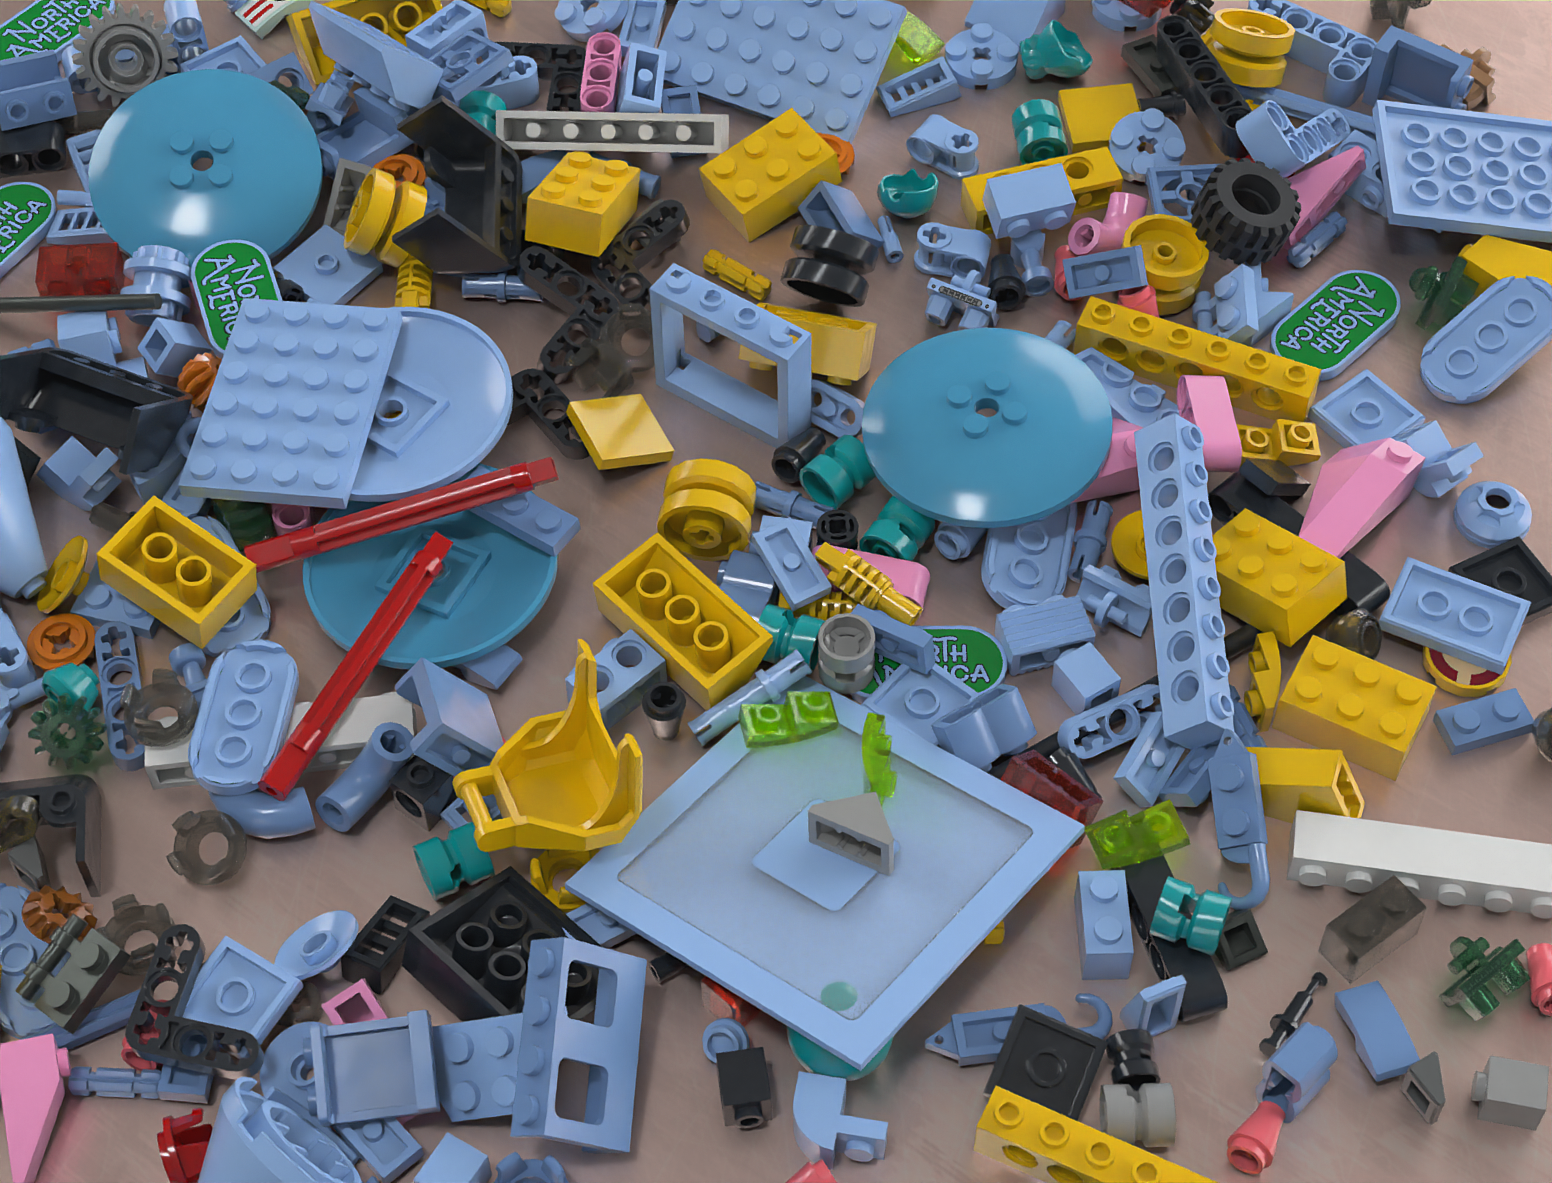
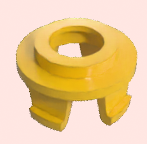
M596 848L587 851L547 849L538 858L530 860L531 884L562 912H570L586 904L587 902L566 890L565 887H560L559 892L553 888V879L560 871L565 869L579 871L600 849Z

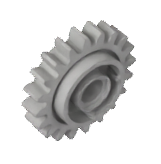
M118 3L116 14H111L109 9L103 6V19L100 20L95 15L89 14L88 17L92 28L79 25V33L85 39L73 40V48L81 51V53L72 55L73 64L83 65L76 70L77 78L85 79L89 77L84 84L85 90L89 92L98 88L97 98L100 102L107 95H111L113 107L118 106L121 98L127 100L147 85L168 77L165 72H177L176 63L168 60L178 57L177 48L167 47L175 41L173 34H162L166 29L164 20L152 24L154 20L153 11L149 10L143 17H140L137 4L132 6L130 13H125L123 5ZM123 49L135 52L134 58L129 62H120L115 56Z

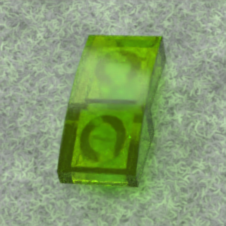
M907 11L895 42L912 63L917 66L939 53L945 43L923 21Z
M787 691L784 704H741L738 715L746 748L779 746L808 740L836 730L839 724L830 692Z
M868 712L862 734L864 794L876 791L882 807L886 797H893L897 784V771L891 770L892 736L886 735L885 715Z
M1170 799L1130 817L1125 809L1085 827V833L1102 869L1116 868L1146 861L1190 845L1189 836Z

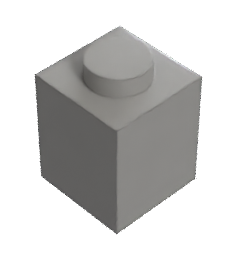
M1490 1055L1483 1072L1476 1071L1472 1082L1471 1100L1479 1101L1477 1119L1536 1131L1546 1112L1549 1066Z

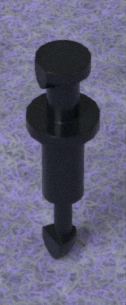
M1314 973L1306 990L1296 993L1283 1014H1275L1271 1018L1270 1027L1274 1032L1270 1038L1262 1039L1259 1044V1049L1265 1056L1270 1058L1299 1027L1300 1022L1313 1004V993L1318 986H1326L1328 982L1323 973Z

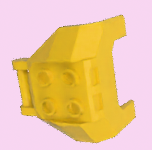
M578 639L574 689L568 708L564 711L530 718L497 750L489 766L462 771L452 781L457 797L465 802L475 826L474 839L478 848L483 852H492L513 846L520 848L587 851L621 843L642 812L643 755L634 736L629 733L624 734V738L618 743L616 751L602 722L597 700V662L588 644L583 639ZM493 794L503 818L492 821L483 800L484 796Z

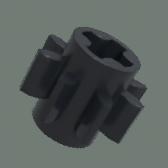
M1174 0L1169 12L1171 15H1180L1188 19L1197 33L1201 35L1213 23L1215 14L1210 8L1215 2L1213 0Z

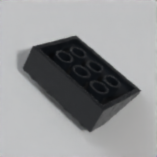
M509 866L410 928L407 934L402 967L458 1019L465 1022L523 1013L528 959L532 940L567 937L563 930L564 928L578 941L602 946L513 867ZM573 961L570 963L565 1000L567 1016L569 1018L594 1024L599 968Z

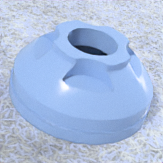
M1483 481L1472 484L1463 490L1456 501L1453 517L1455 525L1462 536L1480 547L1491 549L1518 536L1523 540L1530 528L1532 512L1528 500L1514 487L1498 481ZM1489 495H1499L1508 501L1509 506L1504 509H1497L1490 506L1485 498Z

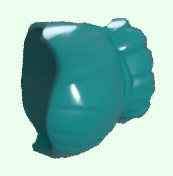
M1051 20L1040 35L1033 34L1030 38L1021 41L1019 46L1025 73L1029 78L1035 80L1043 78L1046 74H1053L1063 78L1084 74L1093 62L1092 56L1082 46L1077 33L1067 30L1057 20Z

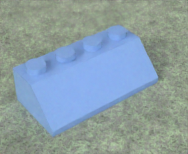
M311 0L309 10L323 54L336 61L335 69L352 76V80L369 87L371 92L388 99L390 104L409 112L411 106L421 109L430 103L444 72L443 68L375 27Z

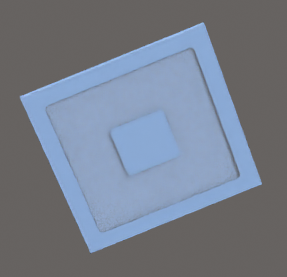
M804 676L780 692L781 698L775 702L770 699L749 713L640 814L638 820L621 843L602 848L565 882V889L861 1071L1084 833L1085 825L815 680ZM876 791L894 839V871L891 875L888 876L810 843L808 831L809 808L814 804Z

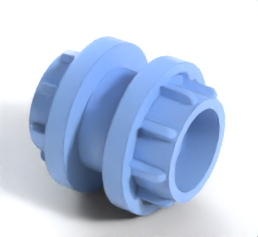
M145 245L139 247L138 251L133 253V257L124 262L123 274L133 281V285L122 288L120 294L158 293L162 298V306L159 310H125L126 316L132 322L151 327L156 317L181 322L182 316L190 312L191 299L181 293V288L190 287L188 280L192 282L189 259L185 257L184 253L170 247Z

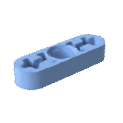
M1143 685L1065 720L1060 726L1057 736L1060 748L1065 747L1070 754L1075 752L1078 758L1088 759L1138 737L1152 712H1138L1135 707L1143 709L1154 703L1153 697L1160 698L1159 685ZM1161 700L1160 703L1155 706L1156 712L1162 711ZM1121 709L1125 713L1126 724L1120 732L1113 733L1109 726V718L1115 710ZM1097 729L1100 734L1092 733L1082 739V746L1074 744V739L1079 737V730L1090 732Z

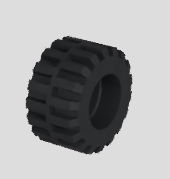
M1241 158L1239 162L1235 159H1229L1225 164L1220 163L1209 175L1191 208L1190 214L1193 215L1191 224L1192 227L1198 229L1195 233L1199 240H1206L1205 247L1210 252L1215 251L1220 254L1218 257L1225 261L1228 258L1233 260L1234 264L1241 265L1247 262L1250 266H1256L1260 261L1264 264L1269 262L1273 256L1279 253L1300 219L1301 203L1297 202L1299 198L1297 191L1290 188L1292 183L1287 178H1282L1278 170L1275 168L1270 169L1265 166V163L1258 160L1256 163H1253L1248 158Z

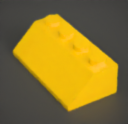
M333 0L322 4L375 27L406 47L405 35L443 8L440 0ZM309 8L290 14L286 19L304 65L315 86L321 82L326 83L333 71L337 70L334 68L336 61L323 54Z
M658 532L593 582L598 610L623 634L632 629L666 660L667 675L706 711L749 682L773 642V636Z

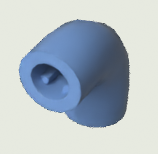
M394 722L382 723L377 726L355 760L316 799V810L327 825L340 832L348 831L390 787L389 780L408 762L412 755L409 742L413 739V735L406 727Z
M303 786L291 790L284 801H279L258 789L233 796L219 795L208 791L210 799L222 819L243 834L271 839L293 836L316 829Z

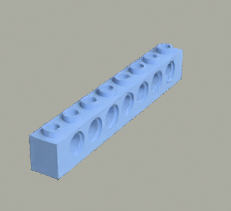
M1173 413L1134 432L1164 738L1192 750L1221 739L1226 728L1234 733V704L1230 698L1228 680L1230 667L1226 659L1224 645L1225 625L1221 618L1219 600L1221 588L1217 580L1215 564L1217 551L1212 538V510L1208 502L1206 484L1208 482V474L1204 467L1202 449L1204 438L1199 427Z

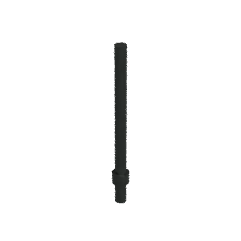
M158 293L0 297V313L159 310L162 306V298Z

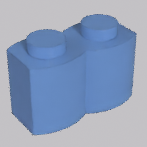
M733 550L728 562L722 561L719 566L717 586H720L719 588L758 622L766 605H775L780 591L760 555Z
M1006 684L986 691L967 705L951 711L931 725L941 749L984 772L992 768L991 762L996 760L1001 754L1013 756L1024 751L1028 747L1027 742L1038 734L1018 688Z
M1304 1022L1264 1063L1262 1067L1263 1079L1256 1086V1098L1259 1103L1270 1101L1280 1106L1286 1116L1283 1123L1288 1124L1292 1122L1328 1083L1330 1079L1329 1068L1338 1057V1050L1333 1037L1322 1027Z

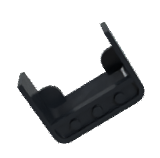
M441 95L399 122L397 130L425 150L424 169L426 174L432 181L439 183L445 188V212L440 208H436L392 235V242L425 264L427 268L439 274L505 273L518 265L521 256V161L509 145Z
M46 347L0 356V416L4 420L14 421L17 429L32 433L40 432V428L56 426L119 449L117 457L121 459L119 473L124 475L135 472H148L150 468L159 466L190 413L193 395L70 350Z
M73 774L0 783V830L50 825L55 828L76 827L75 862L91 898L100 897L101 794L95 781L87 775Z

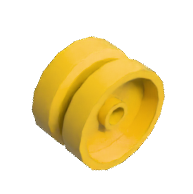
M1228 8L1217 11L1214 15L1210 31L1215 41L1209 43L1207 47L1234 84L1257 88L1280 85L1287 66V61L1282 55L1288 53L1291 49L1295 34L1294 27L1281 18L1255 10Z
M376 168L371 169L363 180L351 208L344 234V248L364 256L375 247L376 258L379 262L395 268L401 266L409 253L392 242V235L424 216L427 203V189L408 180L396 188L395 178L392 174Z
M1166 214L1146 215L1133 221L1125 231L1121 248L1141 245L1149 286L1155 289L1159 315L1175 314L1192 304L1195 295L1198 293L1201 276L1209 259V250L1205 247L1207 241L1199 240L1195 234L1198 229L1192 227L1190 222L1180 217Z
M699 458L687 460L672 467L665 481L663 491L664 502L660 507L657 521L658 533L683 556L694 560L712 562L728 560L733 550L743 552L749 542L751 516L754 513L756 502V485L750 476L737 466L714 459Z

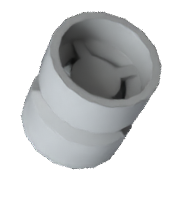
M837 614L827 619L820 627L818 634L819 677L826 687L842 694L856 693L866 688L874 675V629L866 619L855 614Z
M1170 1083L1142 1084L1138 1091H1133L1129 1084L1101 1085L1099 1098L1101 1132L1131 1145H1134L1136 1140H1141L1145 1147L1174 1146L1176 1113L1174 1094Z

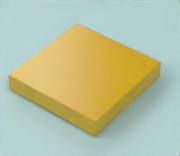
M1132 83L1059 90L1058 102L1072 153L1109 147V138L1117 122L1131 113L1140 112ZM1141 142L1140 146H1146V142Z
M641 394L569 402L566 413L599 470L671 461L675 450Z

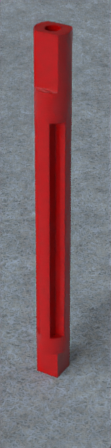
M551 457L531 463L523 462L244 546L246 558L256 564V573L532 491L535 490L536 486L559 480Z
M435 531L424 549L419 550L259 780L258 786L262 791L279 801L286 799L442 570V562L450 552L454 542Z

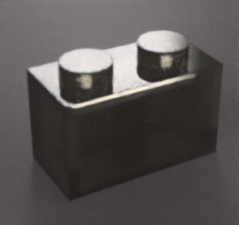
M1393 875L1326 925L1318 952L1351 984L1418 933L1427 907Z

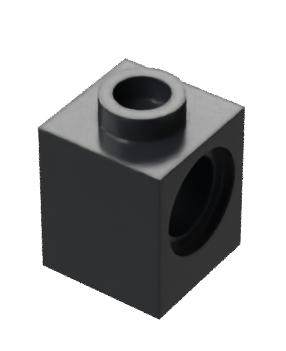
M414 755L389 780L395 808L429 832L441 820L440 813L458 798L452 785L454 776Z
M757 1047L716 1053L717 1078L724 1125L752 1128L760 1125L763 1121L772 1120V1098L764 1048Z

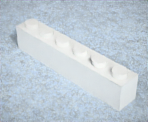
M496 110V136L512 149L723 153L728 150L729 115Z
M387 692L381 696L354 698L303 773L348 768L365 747L375 728L382 723L394 722L401 724L411 732L414 738L417 735L414 703L398 695L396 692ZM298 702L294 704L284 744L312 705L311 702ZM168 716L160 720L145 721L144 767L153 790L200 785L195 779L188 761V747L197 716L180 718Z
M1296 810L1290 831L1287 880L1300 881L1307 886L1330 885L1344 887L1356 893L1373 891L1392 894L1400 899L1424 898L1438 900L1442 904L1450 906L1467 904L1485 907L1494 912L1510 910L1532 913L1539 918H1552L1551 844Z

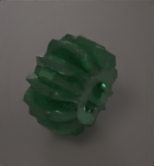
M211 498V503L214 507L213 512L217 520L226 528L239 552L244 551V546L270 539L273 535L272 518L265 503Z
M62 693L59 696L58 703L51 698H47L42 703L43 711H35L30 719L38 727L32 728L28 732V738L41 740V743L34 749L35 755H42L47 750L51 754L48 759L49 766H55L62 758L67 770L73 769L76 766L77 759L84 764H88L93 759L92 751H100L103 748L104 742L98 735L103 734L107 730V725L102 722L93 721L101 713L100 708H92L89 712L84 709L87 703L86 696H80L73 705L69 694ZM64 723L70 725L68 730L73 728L76 732L71 739L66 738L67 732L64 734L60 732L59 728Z

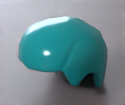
M915 169L909 170L904 175L891 174L883 176L878 185V199L888 212L898 217H919L927 213L933 206L938 192L939 181L932 172L925 179L920 178Z

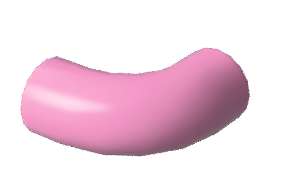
M1111 193L1107 212L1102 223L1096 219L1086 217L1073 225L1068 235L1070 250L1078 256L1121 249L1125 231L1133 221L1146 215L1148 200L1131 193Z

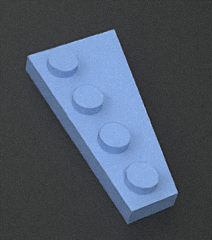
M1093 347L1076 354L1101 382L1111 406L1112 418L1115 417L1141 427H1146L1173 413L1179 415L1177 404L1165 398V390L1155 384L1148 385L1133 379V371Z

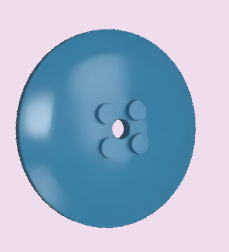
M222 69L191 70L162 78L147 85L129 97L114 111L103 126L93 147L88 173L89 191L95 213L104 231L112 242L130 258L133 257V253L138 251V248L141 246L159 245L181 251L189 259V267H192L196 257L207 247L226 240H245L260 246L268 255L269 260H271L286 249L309 222L321 192L323 165L318 139L308 118L300 107L277 87L254 76ZM200 158L213 160L212 166L205 171H198L193 168L194 163Z
M972 328L949 332L923 341L890 363L879 375L867 396L862 416V437L865 454L871 469L883 486L899 501L911 509L941 522L973 528H998L1028 523L1053 514L1070 504L1088 489L1099 475L1108 457L1112 441L1113 419L1111 406L1101 382L1093 371L1072 352L1048 339L1031 333L1004 328ZM988 408L995 410L997 414L985 417L977 414V412Z
M478 463L473 469L449 484L466 480L479 465L491 472L499 469ZM348 500L346 509L329 508L318 524L393 501L364 502ZM465 510L306 558L303 561V585L311 612L319 626L337 645L349 651L419 550L424 549L435 531L454 542L450 552L442 562L444 573L435 578L378 662V665L410 670L423 657L438 667L443 668L479 658L499 648L520 633L538 614L551 592L557 574L559 554L553 557L471 511Z

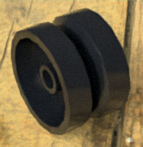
M815 225L797 226L790 247L798 257L785 262L780 279L781 283L795 292L820 301L849 307L864 305L869 284L861 275L874 271L879 254L878 248L868 241L839 230Z

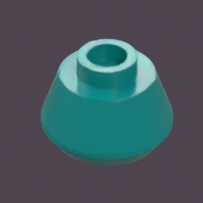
M68 663L46 671L41 685L45 694L62 713L71 719H80L88 715L97 699L99 691L96 685L100 681L87 665L82 663L77 666L74 663Z

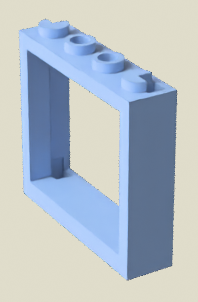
M673 263L649 289L656 385L776 449L811 427V333ZM683 315L776 362L778 401L686 353ZM790 334L799 338L795 344H793V338L789 336ZM680 365L683 366V367H685V369H684V370L680 369V368H679Z

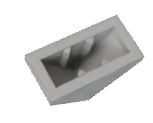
M339 158L324 225H328L344 236L356 195L363 180L373 167Z
M876 791L814 804L809 808L808 831L810 843L888 876L891 875L894 871V839Z

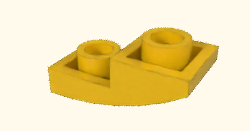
M1277 419L1271 429L1236 424L1242 447L1240 466L1243 465L1247 458L1281 460L1287 466L1315 462L1321 457L1316 425L1314 423Z
M1274 631L1257 634L1253 652L1248 654V666L1252 679L1249 691L1244 692V704L1250 716L1255 717L1260 732L1269 731L1281 684L1280 654Z

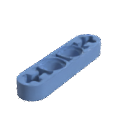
M112 621L101 626L96 632L94 639L108 745L117 767L125 771H137L144 768L145 721H148L138 646L129 625L120 621ZM115 639H121L119 646L122 656H114L111 646ZM129 671L132 673L130 680L124 684L115 685L109 682L112 675L116 672ZM134 706L137 708L136 714L128 720L114 718L116 711L121 707ZM132 734L136 744L134 753L126 754L128 747L125 735Z

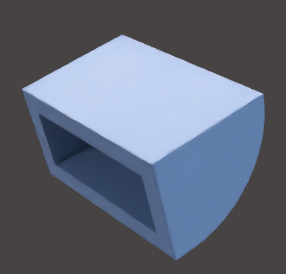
M821 180L798 207L808 225L831 228L857 236L870 242L878 249L885 243L851 190Z

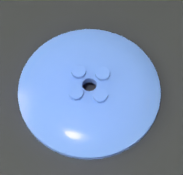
M390 307L391 309H400L403 321L349 500L364 502L393 501L443 487L473 469L495 447L509 422L513 404V384L504 355L494 341L481 329L462 318L439 310L419 307ZM402 412L398 417L392 419L383 417L386 413Z

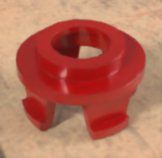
M202 1108L192 1109V1114L175 1119L172 1115L163 1118V1131L157 1133V1141L164 1169L170 1183H198L213 1130L211 1123L192 1127L202 1122L204 1115Z

